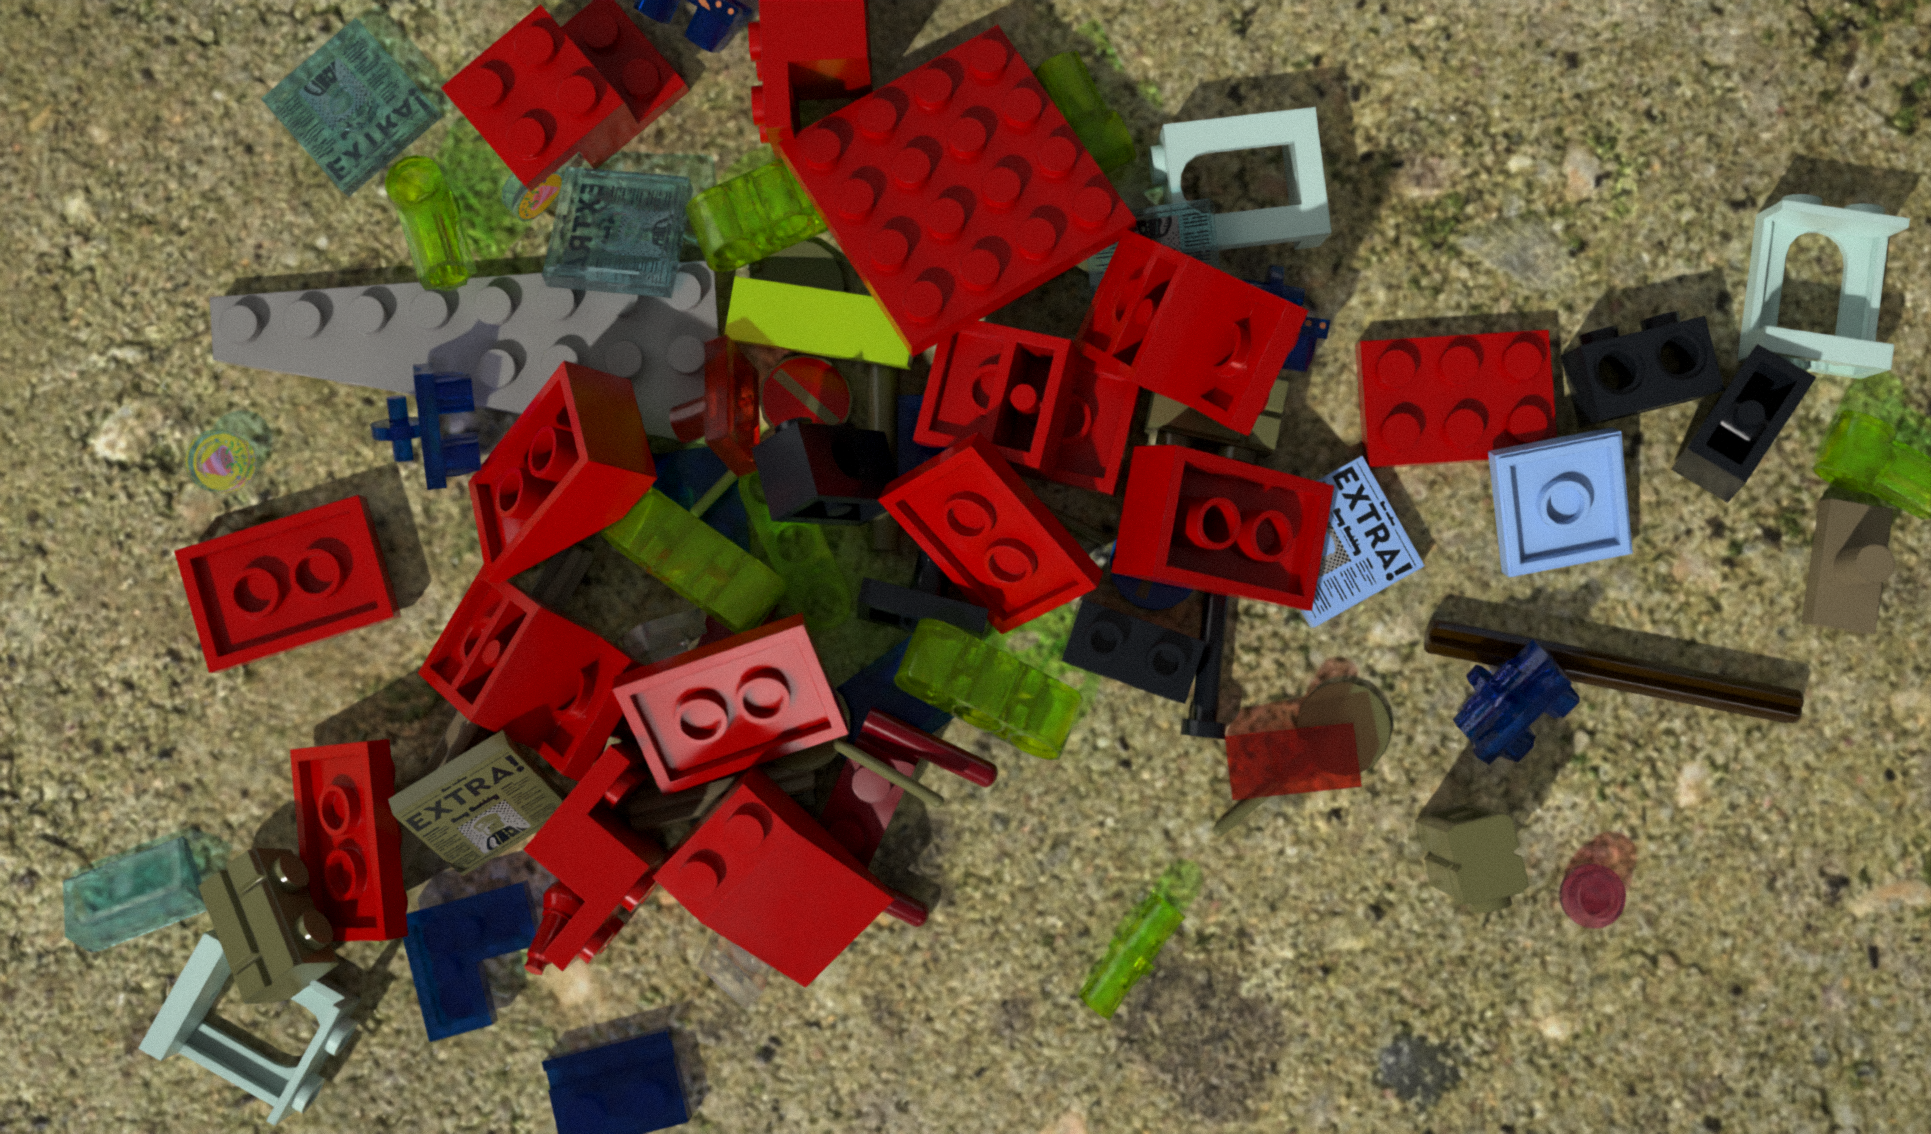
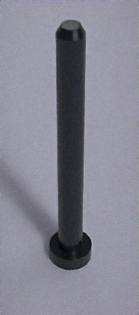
M1204 592L1199 640L1205 641L1206 645L1196 671L1192 718L1182 719L1180 735L1225 740L1226 723L1217 722L1229 596Z

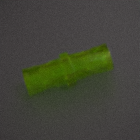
M1152 892L1149 896L1150 898L1141 908L1140 913L1131 925L1127 927L1121 937L1114 935L1107 945L1111 950L1093 976L1089 978L1083 988L1077 993V996L1087 1006L1109 1021L1142 975L1149 977L1156 967L1152 963L1170 936L1174 934L1180 924L1186 919L1184 914L1155 892Z

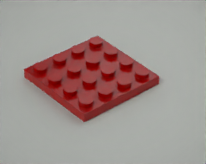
M998 24L795 133V139H784L778 142L781 158L912 357L1120 241L1121 236L1127 230L1135 232L1136 218Z

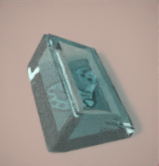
M181 836L63 880L65 937L88 952H98L205 912L207 908L198 888L202 880L188 840Z

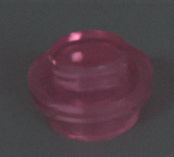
M1587 863L1576 866L1566 874L1560 886L1559 899L1561 907L1569 919L1583 927L1597 929L1606 927L1618 919L1625 907L1626 891L1620 877L1613 870L1599 864Z

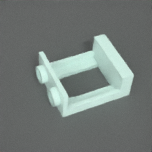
M1316 107L1163 124L1157 139V145L1149 146L1148 162L1151 182L1153 185L1162 184L1165 206L1164 208L1156 209V212H1163L1156 213L1157 234L1158 218L1178 215L1181 252L1184 254L1198 251L1205 252V250L1216 251L1294 242L1295 250L1320 247L1332 233ZM1282 145L1289 206L1220 214H1202L1201 211L1193 208L1184 198L1180 186L1181 174L1185 166L1195 157L1208 153ZM1198 212H1199V214H1196V215L1182 216V215H1184V214H1191V213H1198ZM1205 215H1207V217H1203V218H1196V219H1193V218H1192V217H1198V216H1205ZM1205 219H1207V221H1203V222L1183 224L1184 222H1191V221H1198V220H1205ZM1208 223V225L1184 228V226ZM1205 230H1208V231H1209V232L1197 233L1198 231H1205ZM1194 232V234L1184 235V233ZM1158 238V242L1161 243L1159 240H1163V245H1165L1164 239ZM1209 238V240L1185 243V241ZM1210 242V244L1185 247V245Z
M1792 194L1784 196L1778 203L1756 214L1737 361L1744 362L1754 347L1759 344L1809 372L1863 379L1891 370L1894 344L1876 342L1888 238L1909 228L1910 218L1885 215V208L1876 204H1850L1843 209L1823 206L1822 198L1814 195ZM1804 233H1818L1829 237L1837 244L1843 256V275L1835 336L1777 327L1786 255L1790 244Z
M215 929L204 932L138 1049L160 1061L176 1053L184 1055L272 1105L274 1108L266 1121L274 1126L296 1111L302 1114L305 1113L315 1101L325 1083V1078L318 1075L329 1054L337 1056L348 1043L356 1029L357 1021L350 1017L361 998L323 976L318 980L311 981L308 987L291 999L310 1010L316 1016L320 1027L298 1065L288 1066L279 1063L204 1021L205 1016L231 973Z

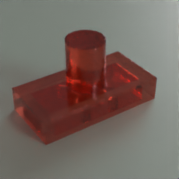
M726 334L705 342V395L672 407L669 417L672 429L682 443H688L705 437V443L737 477H741L758 471L752 448L760 444L759 371Z
M1353 723L1225 736L1224 744L1231 801L1362 787Z

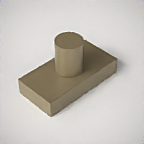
M1831 498L1819 500L1801 624L1859 634H1875L1882 583L1893 574L1895 568L1894 556L1888 549L1893 509Z

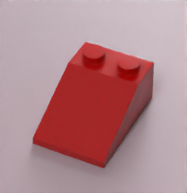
M564 360L468 481L488 582L500 584L619 521L642 495L650 490L658 477L631 380Z
M1180 445L1134 446L1111 573L1171 586L1312 611L1334 485Z
M757 765L750 767L665 854L652 876L658 884L702 924L805 988L895 900L896 896Z

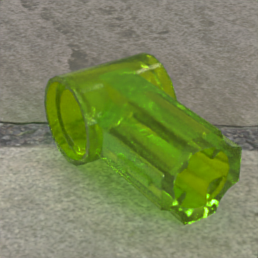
M1077 50L1055 55L1032 71L1104 174L1136 159L1135 148L1124 122L1116 110L1113 108L1107 109Z
M420 155L402 158L395 162L388 170L385 178V190L396 206L420 284L425 290L439 289L445 292L467 285V280L477 272L460 219L459 201L436 162ZM428 194V195L425 196L424 198L419 199V198L422 197L423 195Z
M1841 411L1812 467L1813 472L1819 478L1837 487L1858 493L1869 492L1921 520L1931 519V457L1895 439L1897 436L1896 430L1885 421L1859 411Z

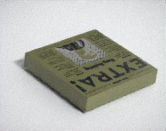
M501 730L388 800L393 816L464 876L539 831L565 800L567 794L504 730Z

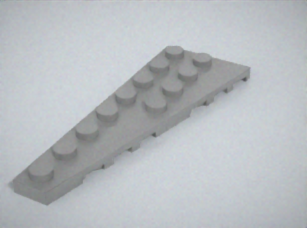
M714 260L673 263V265L672 263L648 265L645 280L647 265H644L643 273V265H640L636 287L639 266H636L633 287L631 285L635 266H626L623 280L621 278L624 267H621L618 285L616 284L620 267H617V272H615L616 267L610 269L608 279L609 268L606 271L603 268L600 284L599 279L602 268H599V271H596V269H586V277L572 270L559 271V273L545 272L210 297L213 360L222 364L328 380L344 385L392 391L414 397H427L432 389L433 399L521 415L565 360L631 380L646 435L670 441L677 440L706 445L712 448H729L717 265ZM653 265H655L651 287H649ZM657 265H659V266H658L657 277H656V282H655V287L653 288ZM661 265H662L661 275H660V278H659L660 268H661ZM627 270H628L627 279H626V284H625V286H624L625 277H626V272H627ZM604 273H606L605 279H604V284H602V282H603V277H604ZM663 273H665V274H664L663 285H662V289H661L662 277H663ZM560 278L577 280L578 285L559 284ZM582 280H586L588 284L587 286L582 287L580 285V282ZM422 367L423 373H418L417 368ZM423 381L425 386L420 387L419 382Z

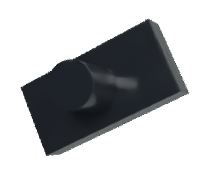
M923 550L918 553L909 588L867 577L863 578L857 600V619L979 650L989 609L946 598L951 579Z

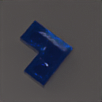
M528 879L406 913L408 936L402 938L429 1042L491 1026L498 1021L483 960L530 947L540 924Z

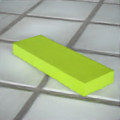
M734 276L724 339L735 343L912 370L914 357L911 356L873 296Z

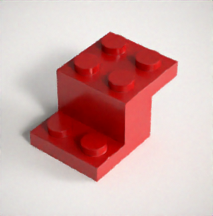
M614 0L591 1L561 27L540 4L441 87L530 192L578 152L594 170L598 169L689 92L682 78Z
M758 0L759 21L748 22V41L751 61L756 62L757 78L763 85L751 87L752 114L754 125L759 126L761 143L771 144L777 163H785L780 156L778 142L785 139H795V133L801 130L800 100L864 97L873 92L868 0Z
M1127 230L1120 238L1073 344L1077 352L1131 383L1194 408L1220 424L1249 436L1258 416L1268 404L1270 391L1288 354L1293 350L1298 341L1301 326L1309 310L1246 283L1189 255Z
M978 320L937 343L913 440L920 445L947 450L980 431L1019 476L1116 498L1143 387L1131 383L1089 358L1081 357L1070 339Z
M483 564L418 674L469 721L496 733L504 730L514 741L533 748L562 775L579 782L594 762L603 754L608 738L623 715V711L612 690L614 676L645 665L589 623L531 595L510 578L500 584L488 582Z
M627 741L608 746L523 849L585 901L542 953L545 958L562 972L578 959L583 960L588 965L598 953L601 955L626 925L618 918L623 909L625 908L631 913L640 903L643 904L660 885L652 876L668 851L645 831H635L629 818L616 808L620 802L625 805L630 796L637 793L649 777L642 770L647 761L639 745Z

